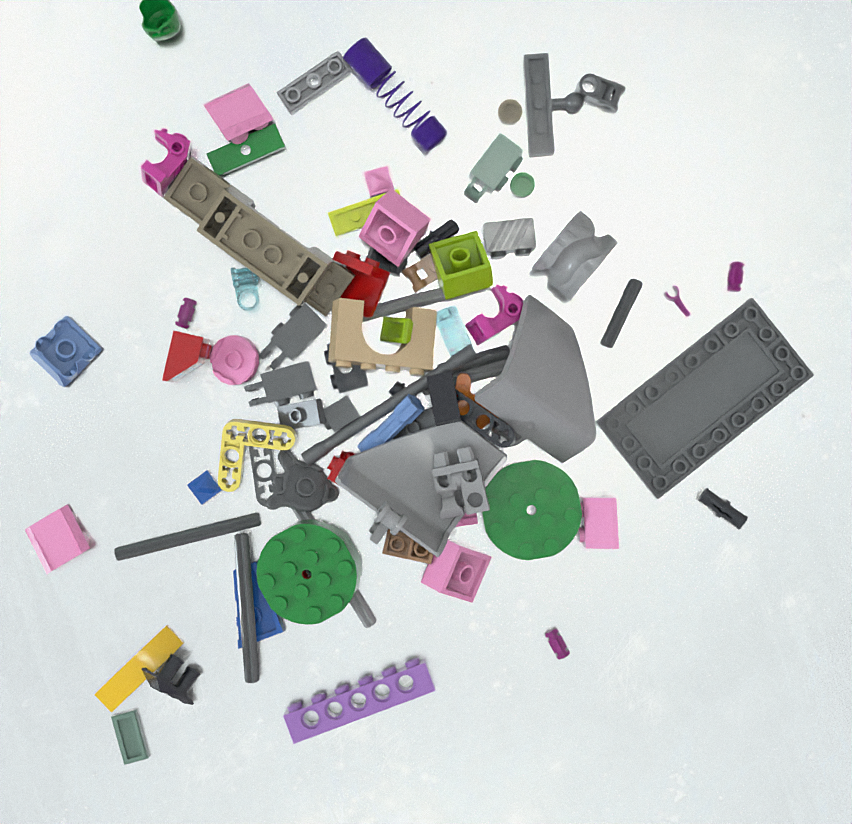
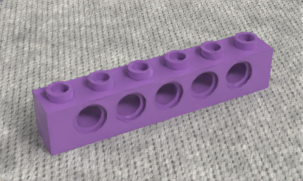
M414 658L406 661V666L396 669L393 666L381 671L382 675L372 678V675L365 676L358 680L359 684L349 687L348 684H344L335 688V693L326 696L325 693H320L311 697V702L302 705L300 701L287 706L288 710L284 712L283 718L293 744L436 691V686L426 660ZM404 675H408L413 679V683L409 687H403L400 685L399 679ZM380 684H385L389 687L390 691L387 695L381 696L377 694L375 688ZM356 693H361L365 696L366 701L360 705L355 704L352 696ZM332 702H338L342 706V711L333 713L329 710L328 705ZM314 711L318 714L319 719L315 722H310L306 719L305 713Z

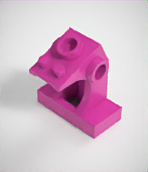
M162 128L161 131L154 130V139L168 151L165 159L159 163H151L149 160H146L140 166L142 182L161 197L168 191L169 184L187 163L191 151V140H188L185 135L180 133L169 134L166 128Z
M496 284L490 289L499 304L497 315L486 317L482 312L465 324L466 329L477 346L520 319L523 299L514 292L509 293L507 291L508 286L505 284L502 286Z

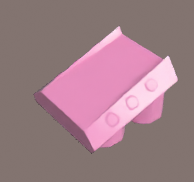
M249 83L203 104L226 140H230L234 144H241L246 141L248 131L253 129L262 130L268 126L270 121L274 120Z
M68 504L25 529L47 574L90 549L89 537L85 532L81 531L74 512L70 510Z

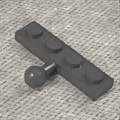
M549 53L523 54L529 156L554 155L555 142L552 109L566 108L570 112H578L583 108L584 99L577 92H571L565 98L552 99Z

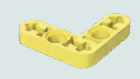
M242 419L229 420L222 431L218 485L226 492H233L241 484L245 445L288 450L295 444L297 438L295 430L287 425ZM233 426H237L238 431L245 432L247 427H250L247 434L248 439L244 438L246 433H238V435L234 437L233 433L228 430H230ZM257 428L263 429L266 432V439L263 441L256 440L253 436V430ZM271 430L275 431L273 436H281L283 432H286L287 437L291 438L286 444L282 443L281 438L274 437L273 442H269L272 435ZM229 449L236 450L239 454V459L235 462L229 461L226 458V451ZM229 468H234L232 479L236 481L232 485H229L228 480L224 479L229 474Z

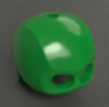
M142 0L140 2L139 10L143 16L141 26L152 40H167L179 33L181 26L180 17L170 0Z

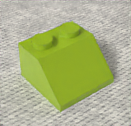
M477 230L429 244L438 281L446 300L494 286L492 266Z

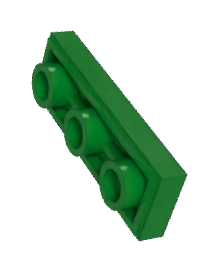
M272 124L248 135L247 140L241 144L231 142L206 153L213 171L219 176H223L286 147L276 124ZM246 147L251 149L248 155L242 154L243 149Z

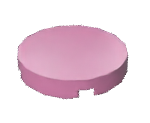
M230 335L221 338L211 351L210 363H212V371L221 382L228 385L244 384L251 380L256 374L259 365V354L255 345L248 338L240 335Z

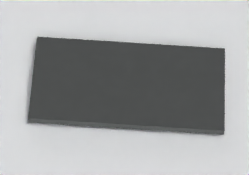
M750 297L599 417L595 423L658 500L812 378L814 374L755 299Z

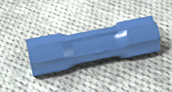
M408 394L395 407L394 411L358 444L359 450L363 452L391 441L406 425L411 424L424 411L421 401L415 396Z

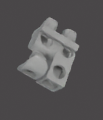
M471 446L458 448L457 452L460 462L450 464L447 451L434 453L432 473L436 494L442 495L441 520L465 514L464 508H461L456 503L455 492L458 490H462L467 515L490 510L478 458L475 459Z

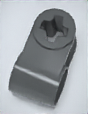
M587 73L580 78L575 89L577 93L582 95L584 100L594 103L605 110L618 112V102L622 93L626 92L627 88L616 81L605 79L593 73ZM584 81H590L594 85L593 92H587L583 89L582 84Z

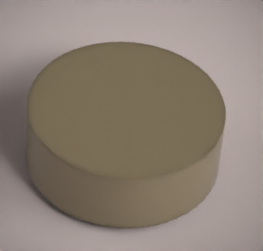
M515 99L502 101L498 107V118L506 125L518 123L523 114L522 105Z

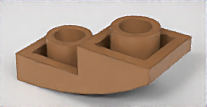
M390 529L387 530L382 554L426 564L432 563L433 554L403 532H398L394 536L390 533Z

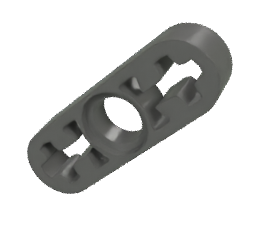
M262 434L254 436L256 440L262 439V441L267 437ZM249 446L256 499L260 505L266 507V499L261 497V494L265 493V485L259 487V481H270L271 477L277 473L273 449L264 448V456L269 454L270 460L262 459L256 462L255 456L260 457L259 449H254L253 446ZM262 463H266L271 467V474L267 478H262L257 473V468ZM269 484V491L274 492L273 485Z

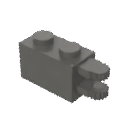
M306 303L303 306H295L288 314L291 318L285 324L280 322L271 331L273 334L270 338L271 342L259 353V357L264 359L276 346L282 351L269 366L273 370L287 357L294 361L328 326Z
M310 360L260 374L262 381L244 386L245 392L256 391L264 387L266 394L265 397H258L248 401L249 407L267 402L275 403L277 407L290 403L289 398L299 395L301 400L314 396L313 391L319 390Z

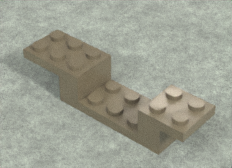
M194 157L189 158L163 198L198 223L199 226L196 231L298 306L306 302L325 317L331 312L333 301L342 296L356 276L339 262L332 260V257L317 246L306 247L251 207L254 202L251 198Z

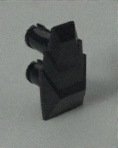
M171 653L159 672L153 673L146 667L141 669L150 687L184 704H194L193 700L188 697V692L201 674L187 666L177 683L172 684V678L184 663L176 655Z

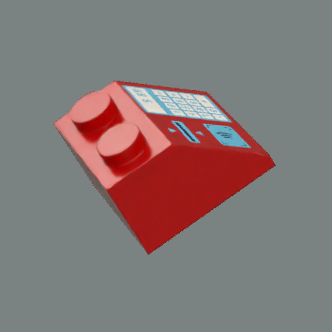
M173 330L162 381L176 382L205 363V359L209 360L212 351V345L209 344L210 339Z

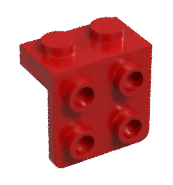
M347 249L344 254L336 250L332 260L346 265L345 268L356 275L340 298L364 301L363 316L367 318L373 317L391 272L379 268L380 262L366 257L365 261L359 260L361 255Z

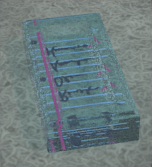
M456 304L437 311L436 324L450 357L469 344L473 347Z

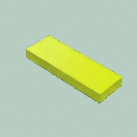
M399 189L394 190L401 195ZM386 193L328 212L335 236L338 237L362 229L375 203Z

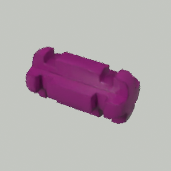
M733 261L730 264L732 266L728 279L730 286L727 289L732 292H740L742 290L740 285L743 284L744 270L742 268L745 267V263Z
M184 297L182 299L184 304L180 305L177 314L179 319L175 321V325L188 329L190 325L187 324L188 321L191 322L195 311L193 306L197 305V301Z
M555 628L548 631L545 637H549L548 643L554 654H558L556 658L560 660L566 658L570 651L566 650L567 645L561 634L558 635L559 630Z

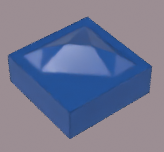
M206 470L187 484L201 505L222 491L209 470Z

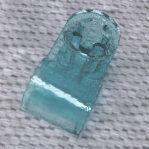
M231 267V278L238 306L246 313L257 312L262 305L259 276L246 267L239 269ZM247 295H254L256 298V302L252 307H245L243 305V300Z

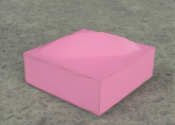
M388 165L364 172L370 197L387 193L390 189L394 190Z

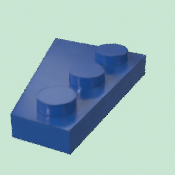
M258 561L251 563L256 639L258 642L284 632L285 627L281 617L270 608L258 587ZM235 569L233 570L235 601L237 603L236 625L238 627L239 639L237 641L238 649L242 648L237 574Z

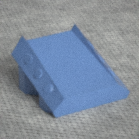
M65 315L54 324V328L46 336H41L35 342V347L29 354L60 386L66 387L102 349L72 319Z

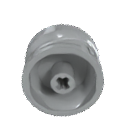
M580 209L545 249L531 269H549L552 276L550 285L571 301L618 245L619 241L609 233L604 236H596L593 220Z

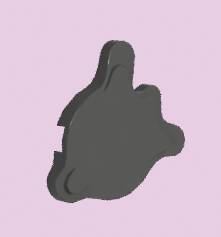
M281 450L278 453V460L284 469V473H276L271 477L274 493L266 500V507L269 510L288 507L295 511L307 513L319 509L326 503H333L337 500L339 491L327 479L326 474L323 472L324 470L316 464L308 466L305 462L298 460L290 450Z

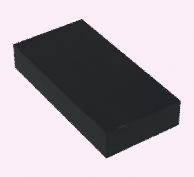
M452 372L426 376L436 426L460 422L461 417Z

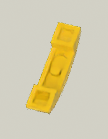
M166 625L94 695L112 713L146 680L141 670L142 668L146 667L151 672L156 671L169 658L170 654H173L184 642Z

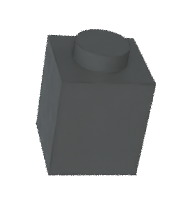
M346 395L323 409L325 423L323 424L327 430L332 428L336 432L361 415L349 396Z

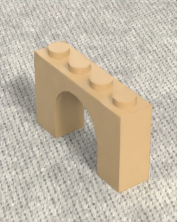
M338 298L333 301L328 362H335L336 367L351 368V364L361 365V370L375 371L376 367L385 368L387 373H400V370H408L409 375L424 376V372L433 370L437 310L419 307L407 309L405 311V318L411 319L414 323L411 341L407 344H401L399 349L393 354H381L374 351L366 343L363 336L364 301Z

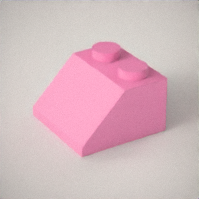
M390 189L375 203L358 237L399 267L421 239L432 219L393 189Z
M612 495L582 496L580 502L582 527L578 530L579 543H583V547L587 549H619L616 497Z
M448 539L442 554L439 557L433 555L432 563L428 564L421 583L439 593L473 603L492 557Z

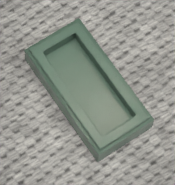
M137 709L112 715L111 719L124 765L148 759L150 755Z

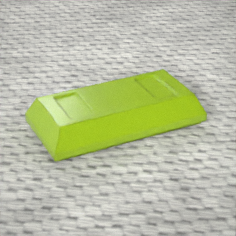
M384 316L379 340L392 343H409L411 341L413 321L409 318Z

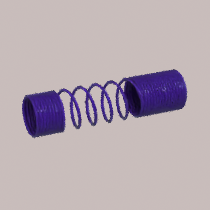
M367 37L361 38L346 51L343 59L355 71L356 75L365 82L368 88L381 85L377 90L376 98L389 95L385 101V108L399 104L393 113V117L399 118L407 114L402 122V127L407 128L417 122L410 136L424 153L430 151L446 137L448 130L443 127L435 115L422 122L431 110L404 126L407 118L422 103V100L404 113L395 116L399 107L414 90L394 104L387 106L389 99L405 83V80L384 95L378 96L381 88L396 71H393L386 77L392 70V66Z

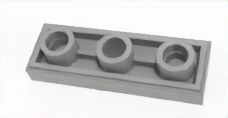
M337 50L277 91L276 94L289 113L293 114L350 75L352 70ZM313 78L318 79V80H319L318 84H316V85H311V84H310L311 79H313Z

